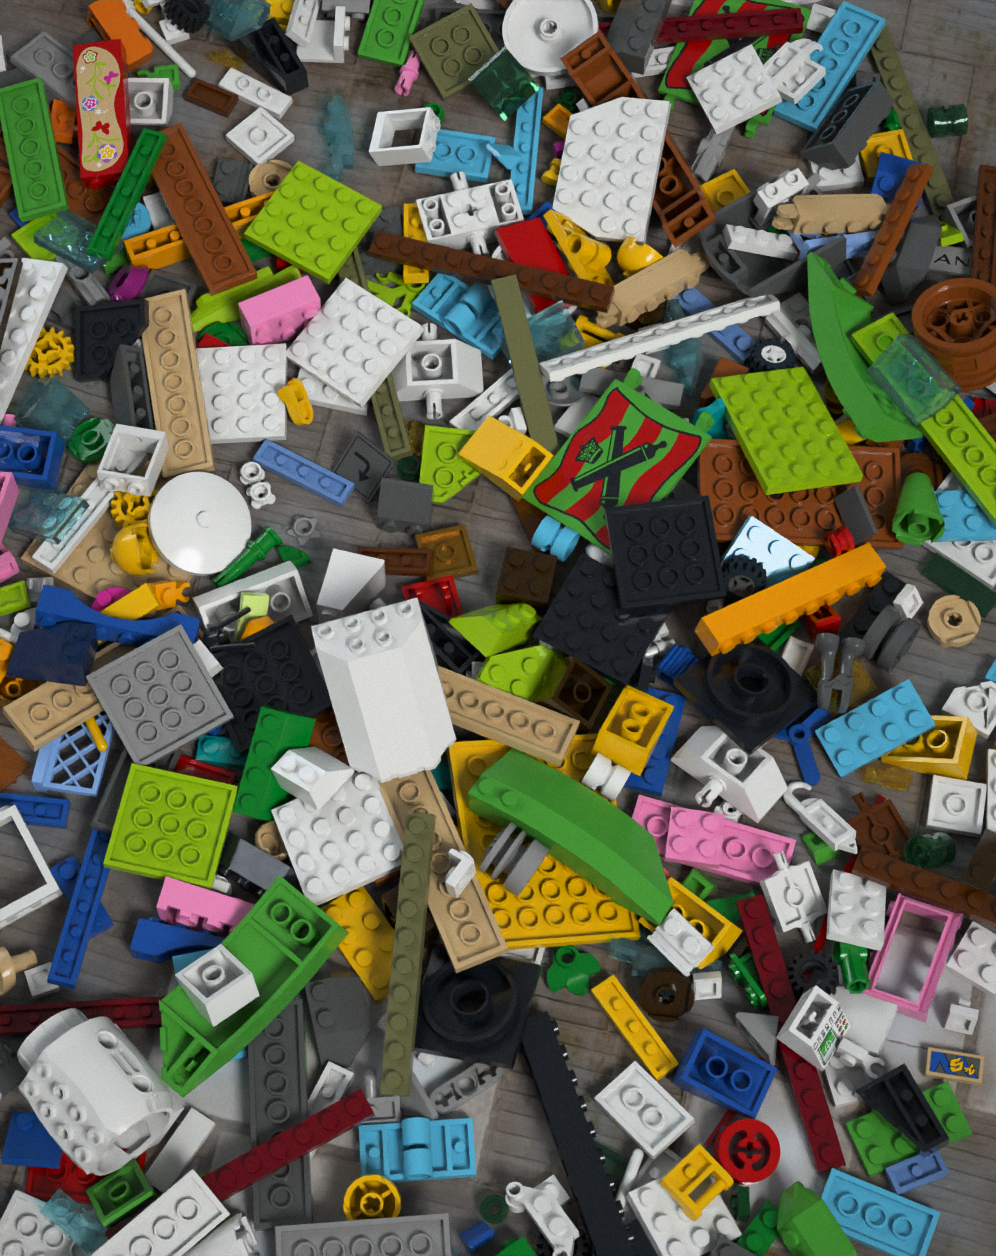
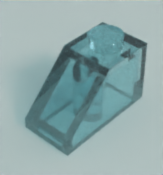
M60 1188L40 1210L44 1219L87 1254L93 1250L105 1235V1231H107L81 1205Z

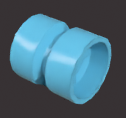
M546 516L535 531L531 545L543 552L549 550L550 555L558 556L559 561L565 562L573 552L580 533L568 526L561 528V522Z

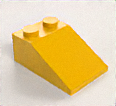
M628 685L626 689L622 690L599 730L591 754L596 756L599 752L611 759L612 764H619L640 776L675 706Z
M930 715L936 727L881 757L882 763L931 776L938 775L967 780L977 731L969 717Z

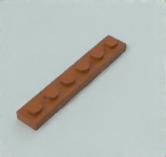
M928 163L911 164L907 169L890 209L885 214V219L875 235V240L869 252L865 256V261L855 277L853 287L857 292L854 295H874L931 176L933 168Z

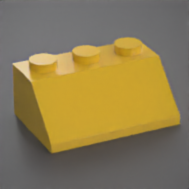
M670 877L667 882L673 899V906L668 914L673 909H676L715 947L697 966L699 969H703L726 954L743 930L681 883ZM640 917L638 920L652 933L656 931L655 928L658 925L643 917Z

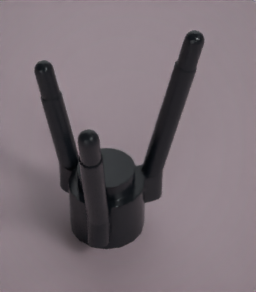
M248 607L218 624L209 626L210 632L203 634V644L210 653L257 647L255 642H230L228 633L221 630V628L251 612V608Z

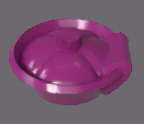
M127 264L116 274L108 290L111 303L134 300L140 296L149 276L147 265L134 266Z

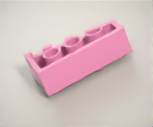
M166 876L156 908L163 924L172 926L175 923L184 924L190 930L197 932L203 929L210 930L216 933L217 936L226 938L255 904Z

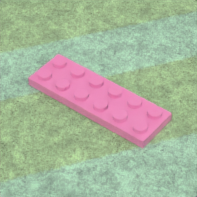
M639 794L632 819L654 836L659 856L664 859L671 807H684ZM725 819L719 869L694 865L687 866L761 887L759 881L772 876L778 871L773 854L784 851L788 865H790L796 840Z

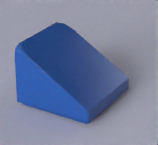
M480 1221L462 1232L459 1237L467 1251L473 1253L493 1240L494 1231L484 1221Z

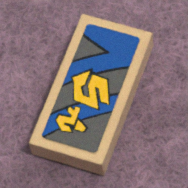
M928 1047L924 1077L980 1086L982 1084L984 1056Z

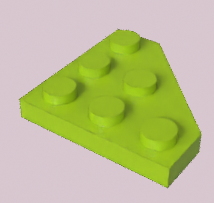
M425 425L419 483L433 485L434 504L443 505L481 475L478 470L458 456V453L476 431Z
M542 645L493 655L486 658L475 680L534 703L556 660L564 657Z

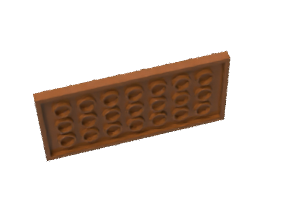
M711 439L697 457L698 496L709 495L717 542L731 543L748 516L751 515L796 546L825 547L823 535L828 532L834 533L838 527L845 526L834 498L858 485L878 532L870 540L856 544L855 548L870 543L873 549L901 550L904 548L903 542L899 541L894 531H892V522L901 494L900 448L848 446L863 473L861 482L799 490L793 495L790 492H785L773 499L770 495H765L737 440Z

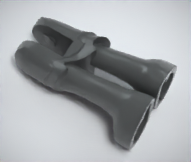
M820 633L816 635L815 640L816 647L821 653V677L817 683V705L819 709L827 710L830 704L831 692L836 691L838 692L836 712L845 713L849 706L855 676L851 677L853 662L856 657L863 654L866 642L862 639L851 637L843 639L839 646V636L832 633ZM839 646V674L833 679L835 655Z

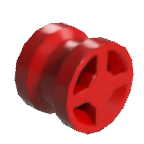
M846 526L838 527L834 533L828 532L823 535L825 547L834 558L840 556L844 550L851 551L855 548L853 536Z

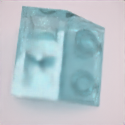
M57 378L39 379L13 419L23 428L58 432L66 442L65 449L69 439L71 440L73 437V431L84 421L91 409Z

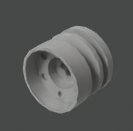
M511 822L508 827L497 834L487 848L478 870L484 874L491 864L494 865L496 868L490 879L494 880L504 872L507 876L502 887L518 897L549 853L550 848L537 839L525 847L522 843L527 832L522 830L515 840L511 836L517 825Z

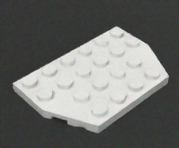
M620 97L570 115L552 209L570 217L574 225L579 226L597 240L623 242L627 236L638 239L635 244L643 245L647 237L670 114V101Z

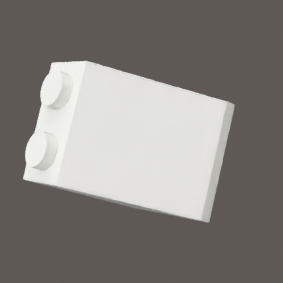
M333 548L317 601L319 624L362 613L385 587V560Z

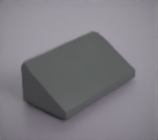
M858 485L834 498L843 523L851 532L855 545L868 541L877 534V528Z

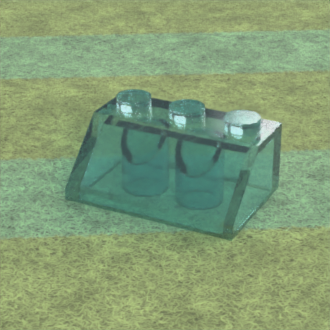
M212 0L209 8L211 14L205 25L227 40L234 41L262 28L264 22L270 16L271 4L265 0Z
M563 300L527 319L538 364L573 353L586 346ZM502 332L495 337L511 365Z
M899 334L866 371L915 426H918L944 409L962 390L913 335Z

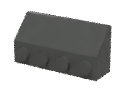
M672 0L620 1L606 38L630 72L644 75Z
M880 80L845 90L801 150L800 155L830 170L847 169L852 166L856 161L855 158L858 153L867 146L868 139L879 129L878 125L890 114L889 110L895 103Z

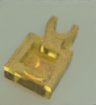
M866 766L863 783L881 784V788L908 792L913 772H908L901 767L886 768L883 771Z

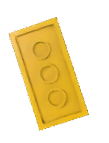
M361 886L343 894L321 908V910L349 932L337 948L355 974L360 976L361 983L377 1004L389 996L395 931L364 886Z

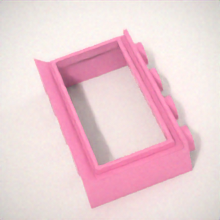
M899 893L896 902L891 900L887 909L886 916L890 918L887 926L884 925V944L881 951L872 950L868 965L871 966L868 975L871 984L869 989L862 991V993L896 1004L898 1006L896 1013L926 1023L930 1004L935 998L939 979L944 973L949 952L952 951L955 942L956 932L961 927L963 913H953L902 896ZM903 910L945 924L917 1003L875 989Z

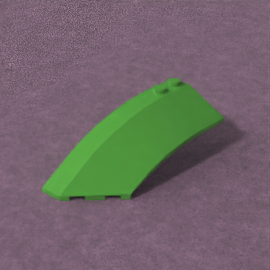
M810 252L807 255L808 294L813 335L828 380L844 407L842 410L844 415L856 425L854 429L862 439L868 438L878 443L923 438L924 434L850 340L851 334L873 323L871 311L875 307L868 301L854 295L857 290L843 276L838 279L831 269L832 266L824 258Z
M512 748L485 770L468 792L469 811L504 829L513 822L517 825L514 831L515 835L518 836L524 830L527 832L524 840L529 843L535 839L550 848L549 855L588 880L608 895L612 902L660 926L672 908L673 899L654 836L612 803L565 774Z
M279 875L243 920L221 943L252 972L260 996L214 1027L198 1013L180 984L162 1000H159V1011H161L162 1019L160 1049L163 1052L161 1079L181 1097L184 1098L233 1059L281 1013L312 979L349 932Z

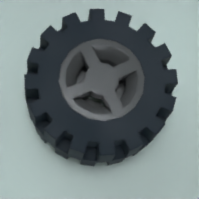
M737 555L734 560L729 558L727 563L724 562L722 572L727 594L725 599L727 601L732 599V603H735L766 588L767 571L766 568L763 569L761 562L757 564L756 558L753 557L750 560L747 555H744V558H740V555Z

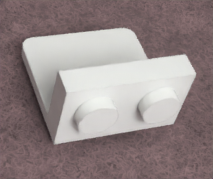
M336 6L335 21H315L310 43L304 48L297 44V55L301 62L344 63L345 51H349V36H346V31H350V16H346L345 6Z

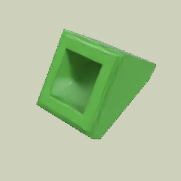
M119 246L111 262L100 259L106 276L119 272L128 264L124 251Z
M814 831L801 837L803 844L816 865H821L840 855L839 849L834 851Z
M698 868L692 869L681 883L703 901L718 885Z

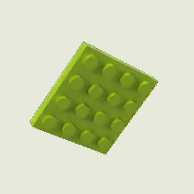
M298 160L244 232V238L321 281L330 284L382 212V205Z
M132 763L103 862L104 868L165 881L167 876L212 891L239 790L238 786Z

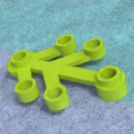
M393 272L385 273L388 275L386 278H381V274L376 273L378 283L367 280L370 292L377 294L374 296L392 307L397 298L405 296L402 306L397 308V310L407 314L409 318L413 301L428 285V283L404 284L403 276ZM389 282H392L400 286L396 288H390L381 284H387ZM413 285H419L420 287H418V288H413L412 286H413Z

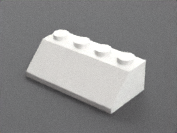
M291 561L284 562L192 598L205 633L210 632V625L218 624L239 612L241 592L267 593L269 595L267 616L274 622L291 614L296 622L313 616L298 570ZM236 621L221 628L222 631L228 633L230 642H239L234 641Z

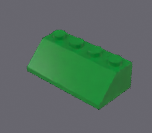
M268 705L261 706L234 804V813L260 820L273 821L275 819L271 810L294 800L295 796L280 787L271 768L288 750L309 747L316 721L315 718Z

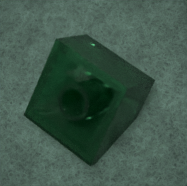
M505 46L468 79L504 121L540 89L538 84Z

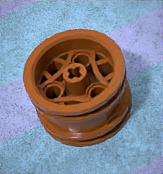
M954 278L944 280L925 290L916 300L912 310L913 333L918 345L955 392L979 390L996 382V286L975 278Z

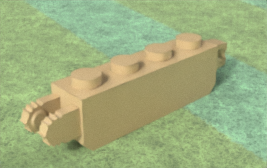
M878 194L795 195L791 204H782L777 207L776 214L779 216L773 217L772 225L775 229L791 230L793 235L876 231L880 229L885 219V214L891 205L886 204L883 197Z
M679 249L616 284L608 313L596 311L598 315L595 318L596 326L602 329L615 323L619 327L627 322L632 323L641 314L653 311L662 302L672 300L683 290L695 287L699 282L700 274L711 266L703 250L690 255L687 250Z

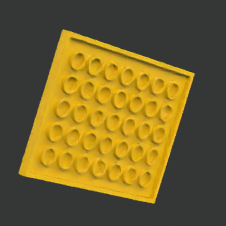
M598 734L575 735L561 766L525 752L522 753L582 784L581 781L596 757L591 752ZM494 740L454 742L451 747H447L446 751L460 839L466 852L474 859L476 876L508 950L633 941L641 937L637 914L612 902L608 895L549 854H547L518 897L502 887L507 876L504 872L496 879H490L496 868L494 865L491 864L484 874L478 869L482 864L484 853L497 834L504 830V828L469 811L468 792L481 774L510 751L512 747ZM599 788L592 790L617 807L616 799L613 802L600 794ZM513 833L511 837L516 840L518 836ZM523 840L522 845L527 847L530 843Z

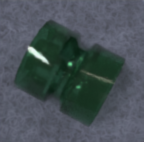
M964 104L949 105L948 109H945L944 106L928 108L927 126L931 139L946 137L948 133L951 137L967 134L968 115Z
M945 832L914 835L906 841L904 847L906 862L925 870L946 867L953 862L956 855L955 843L950 835Z

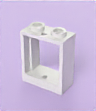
M431 107L378 112L369 154L378 166L431 162L433 152L436 150L437 132L441 126L440 120ZM423 128L419 145L391 147L396 130Z
M116 424L97 470L101 488L109 491L127 492L136 496L144 495L151 497L169 450L166 432ZM123 449L153 454L145 477L114 472Z

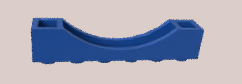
M43 585L35 610V625L47 627L65 622L96 625L98 640H107L124 646L135 647L144 645L180 624L192 644H194L198 639L201 619L179 613H172L150 620L132 621L117 619L89 608L77 599L70 590Z
M148 917L147 920L139 918L130 946V952L133 958L160 964L171 959L172 956L213 949L226 938L219 937L210 930L193 931L184 924L175 923L174 926L163 924L162 920L154 917Z

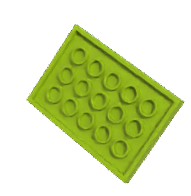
M804 367L711 378L709 387L716 399L721 397L726 406L724 416L765 495L861 482L863 473Z

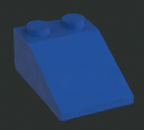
M0 425V471L12 472L18 485L55 490L66 442L58 432Z
M703 1028L694 1033L671 1083L696 1097L750 1119H755L778 1068Z

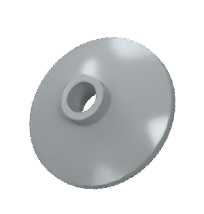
M543 374L541 375L548 404L571 406L583 399L585 392L579 391L581 381L571 375L565 377L562 381L550 382Z

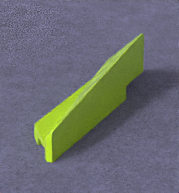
M291 265L273 275L270 267L267 266L256 271L257 279L213 296H210L209 292L200 296L196 301L197 309L191 311L193 331L204 330L205 327L214 322L227 323L239 320L238 303L302 278L298 267Z

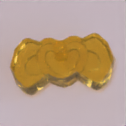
M226 49L225 53L218 51L209 52L208 59L211 62H218L221 65L231 66L234 69H241L243 67V59L231 56V50Z
M413 420L407 424V433L413 455L410 457H417L422 454L420 444L424 440L425 424L421 421Z

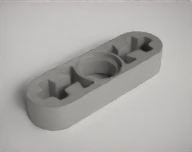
M476 1063L433 1090L430 1095V1101L438 1115L451 1113L497 1084L503 1076V1068L496 1067L494 1077L490 1074L482 1077L484 1084L480 1085L477 1076L473 1073L477 1072L478 1077L485 1073V1066L487 1065ZM463 1079H470L474 1082L475 1088L470 1093H463L458 1088L459 1082ZM453 1086L455 1094L460 1099L456 1100L454 1095L448 1099V1106L444 1107L442 1104L437 1106V1096L441 1095L443 1098L451 1095V1089L449 1088Z

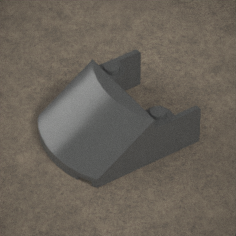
M777 177L773 178L768 182L774 183L775 181H777ZM758 188L716 211L717 220L699 232L701 246L708 262L725 282L738 291L752 297L805 289V283L808 282L807 256L790 263L787 259L727 248L722 233L726 224L764 231L773 226V219L761 226L754 219L758 208L753 200ZM842 235L813 253L824 258L834 267L846 260L847 239Z

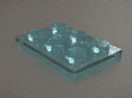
M69 210L61 212L33 235L35 244L91 274L107 262V260L87 255L86 252L97 225ZM121 238L114 255L124 248V239Z
M38 488L30 495L29 500L22 509L15 513L8 527L13 533L58 545L90 505L84 498Z

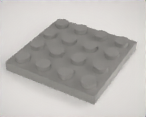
M181 624L86 676L134 764L149 766L234 719L232 712Z

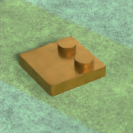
M465 524L415 534L414 540L417 549H433L435 551L432 577H425L426 581L453 575V579L478 574V567Z

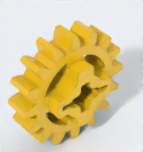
M42 327L24 370H29L32 377L38 373L40 380H43L45 375H49L50 380H53L56 373L62 377V370H70L69 362L75 361V349L69 336L65 337L62 330L56 334L54 327L49 332H46L45 328Z
M154 486L151 497L115 491L114 496L116 500H112L110 503L112 518H116L117 527L123 525L124 528L140 522L148 525V513L152 499L161 488L156 490ZM123 507H125L127 513L126 516L122 512Z

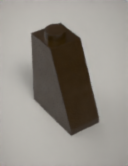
M985 828L962 880L988 892L996 875V832Z

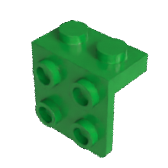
M750 952L741 958L732 953L729 956L730 964L728 965L730 976L737 985L742 983L745 987V997L753 1008L758 1006L764 1012L767 1010V1000L761 990Z

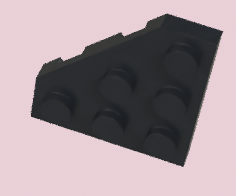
M137 299L75 307L77 382L102 381L113 369L118 346L120 344L132 346L148 328V300Z

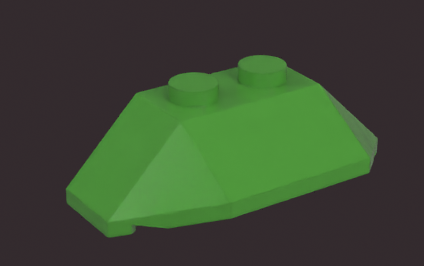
M800 1181L795 1182L780 1194L777 1232L793 1256H857L856 1249L821 1197L810 1189L805 1188Z

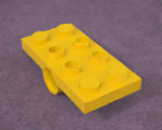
M551 209L543 216L548 223L547 228L549 232L556 237L559 242L557 244L558 248L567 256L569 260L568 265L577 274L578 278L615 286L605 268L611 259L610 247L587 237L584 230L574 225L570 217Z

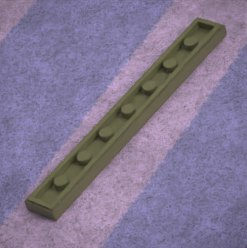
M511 275L491 280V286L529 438L536 441L555 456L560 449L517 276Z

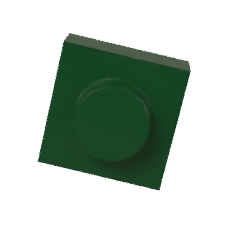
M738 1186L735 1195L730 1197L731 1213H736V1222H747L750 1217L749 1187Z

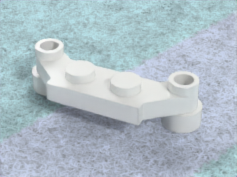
M519 1182L509 1183L506 1187L505 1195L508 1209L514 1213L527 1211L553 1248V1256H573L574 1242L579 1237V1231L549 1189L546 1188L542 1191L522 1186Z

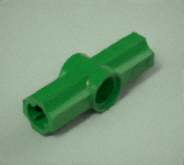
M834 941L833 960L836 961L837 965H840L845 989L849 990L850 994H860L862 991L868 990L871 983L866 966L867 948Z

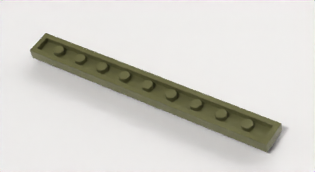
M885 25L869 50V54L876 72L880 73V82L895 101L891 109L898 113L900 129L904 130L913 161L923 164L928 163L933 168L923 190V195L930 214L937 215L939 220H941L946 205L952 204L955 201L890 33Z
M357 245L338 271L341 283L347 278L370 292ZM390 373L371 396L385 453L394 460H399L412 456L413 451L393 376Z
M406 813L379 1093L381 1095L410 1097L436 819L434 814Z

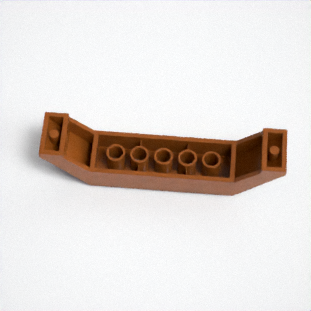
M601 30L560 58L570 76L593 107L620 97L648 99L642 87ZM667 129L653 207L660 216L662 228L676 248L716 221L717 217L711 199Z

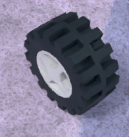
M768 339V341L760 340V343L757 342L752 347L748 363L749 372L756 373L794 368L796 354L793 353L792 347L788 348L789 344H782L781 340H776V342L773 339Z

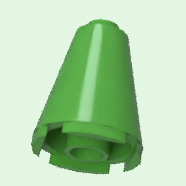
M915 472L908 475L904 480L892 522V531H894L899 541L908 545H923V541L931 540V543L942 537L944 533V519L930 478L926 474Z

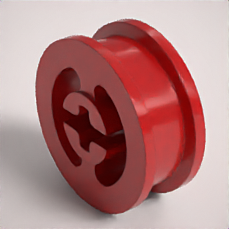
M741 1119L733 1122L719 1133L714 1143L713 1156L732 1177L735 1184L752 1185L766 1179L774 1172L780 1160V1144L774 1131L765 1123L756 1119ZM738 1133L742 1138L734 1144L733 1150H741L747 1146V1151L757 1152L762 1149V1146L754 1136L762 1142L765 1150V1159L758 1171L753 1170L752 1164L761 1158V1154H753L747 1157L744 1152H736L732 1155V1159L739 1165V1168L732 1163L728 1147L734 1134Z

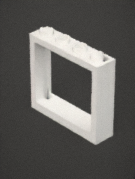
M6 805L0 808V827L14 820L47 884L1 908L0 929L64 895L16 805L11 807Z

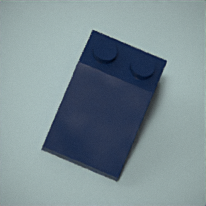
M65 622L20 632L6 671V676L86 686L88 681L86 676L90 674L98 649L96 625Z

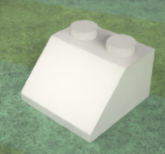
M128 78L131 125L167 126L172 114L174 93L170 79Z
M317 747L290 749L271 768L278 784L283 790L317 810H320L355 772L350 766Z
M222 944L175 974L177 981L198 1013L213 1027L260 996L252 972Z

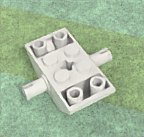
M459 171V179L457 172L450 176L454 192L416 200L428 243L458 250L472 247L474 254H482L490 257L486 244L498 241L494 234L496 229L524 222L512 179L469 188L465 173Z
M427 323L422 325L424 329L422 341H416L391 373L399 401L426 400V416L428 419L434 420L433 410L436 411V419L443 417L441 399L479 397L484 392L481 350L457 339L437 340V325L430 323L429 333Z
M701 726L670 760L705 785L695 795L698 804L706 799L702 807H709L719 795L757 823L760 822L788 789L774 757L761 749L763 745L749 756L718 726Z

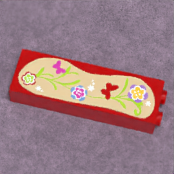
M121 39L73 45L80 178L86 189L98 190L103 188V186H116L133 151L126 49Z

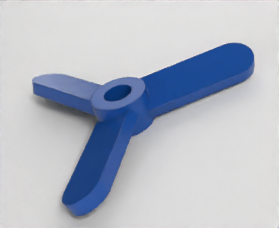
M830 699L827 710H821L817 707L800 724H795L792 727L787 726L773 737L788 741L794 748L804 781L810 786L817 785L820 782L821 776L809 738L815 733V730L819 729L836 713V701ZM795 734H800L803 738L798 739L795 737Z

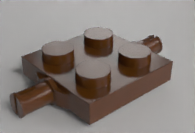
M863 792L852 797L860 812L846 822L856 830L855 840L858 852H860L863 846L902 861L901 858L905 853L918 846L891 799L880 804L869 805Z

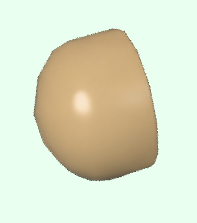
M275 820L261 825L255 833V847L279 861L288 858V852Z

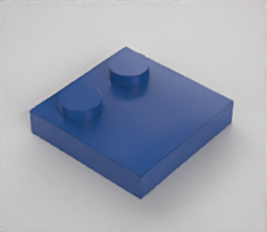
M13 1111L1 1156L2 1164L59 1169L63 1151L43 1127L35 1113Z

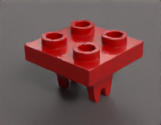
M453 575L402 586L404 601L418 598L419 602L422 601L450 616L449 619L463 615Z

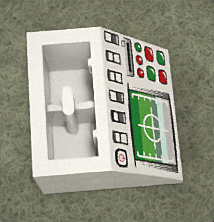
M815 985L802 994L776 1038L820 1071H823L848 1031L850 1024L839 1002Z

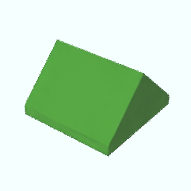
M133 1159L86 1190L102 1225L108 1229L158 1197L136 1159Z

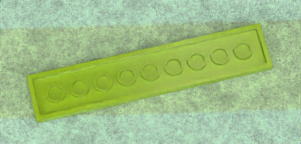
M893 312L851 334L850 340L996 527V442Z

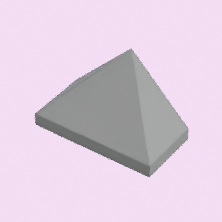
M738 1012L735 1015L737 1029L762 1059L774 1066L779 1016Z
M412 1070L410 1097L400 1096L401 1116L408 1118L424 1117L430 1119V1121L439 1120L436 1109Z

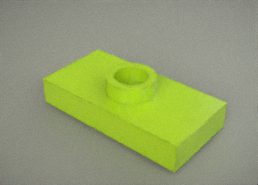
M939 220L942 231L937 245L945 247L964 240L962 231Z
M24 580L0 587V616L32 607L28 586Z

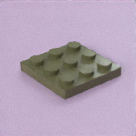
M472 3L409 36L411 45L443 101L507 67L505 60Z

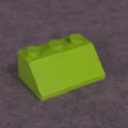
M522 602L490 605L451 618L449 623L485 657H489L527 643L542 619L536 614L533 607Z

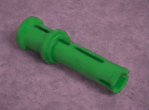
M269 526L263 528L264 532L254 541L250 540L247 543V549L219 575L212 579L213 584L219 588L233 583L257 560H264L266 554L272 548L282 544L278 534Z

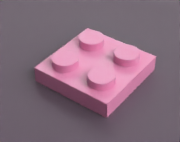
M671 807L664 861L719 869L726 814Z

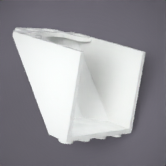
M418 598L311 626L316 651L350 767L358 772L363 771L371 775L373 779L381 783L391 781L394 778L417 774L423 770L435 769L441 761V755L447 747H451L456 741V736L436 655Z

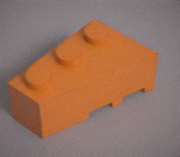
M97 0L88 6L86 24L89 28L94 26L99 31V36L103 41L121 39L126 49L127 70L129 72L150 61L153 46L147 37L143 38L139 32L140 27L135 18H130L127 14V8L123 0Z

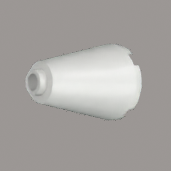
M239 1213L212 1229L182 1256H260V1253L254 1254V1245L258 1244L256 1236L246 1216L242 1217V1213Z

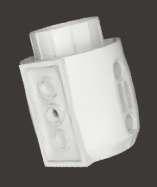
M76 1008L61 1011L39 1025L24 1040L18 1050V1061L28 1073L19 1086L20 1093L27 1100L38 1120L52 1139L86 1174L92 1173L98 1176L110 1174L136 1159L148 1148L159 1144L184 1109L149 1061L126 1037L117 1024H114L108 1017L102 1016L88 1020Z

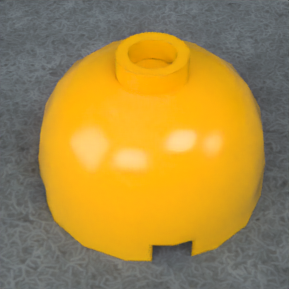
M627 236L618 250L617 261L619 267L624 271L622 276L627 279L664 257L645 243L637 245L635 243L638 239Z
M140 522L126 526L115 536L113 547L110 549V555L113 562H116L117 566L124 573L133 576H144L153 574L157 569L152 568L153 562H158V552L151 541L150 535L144 529L148 527L146 523Z
M366 1174L357 1178L347 1188L344 1196L343 1211L348 1221L398 1217L401 1210V1195L397 1186L389 1178L379 1174Z

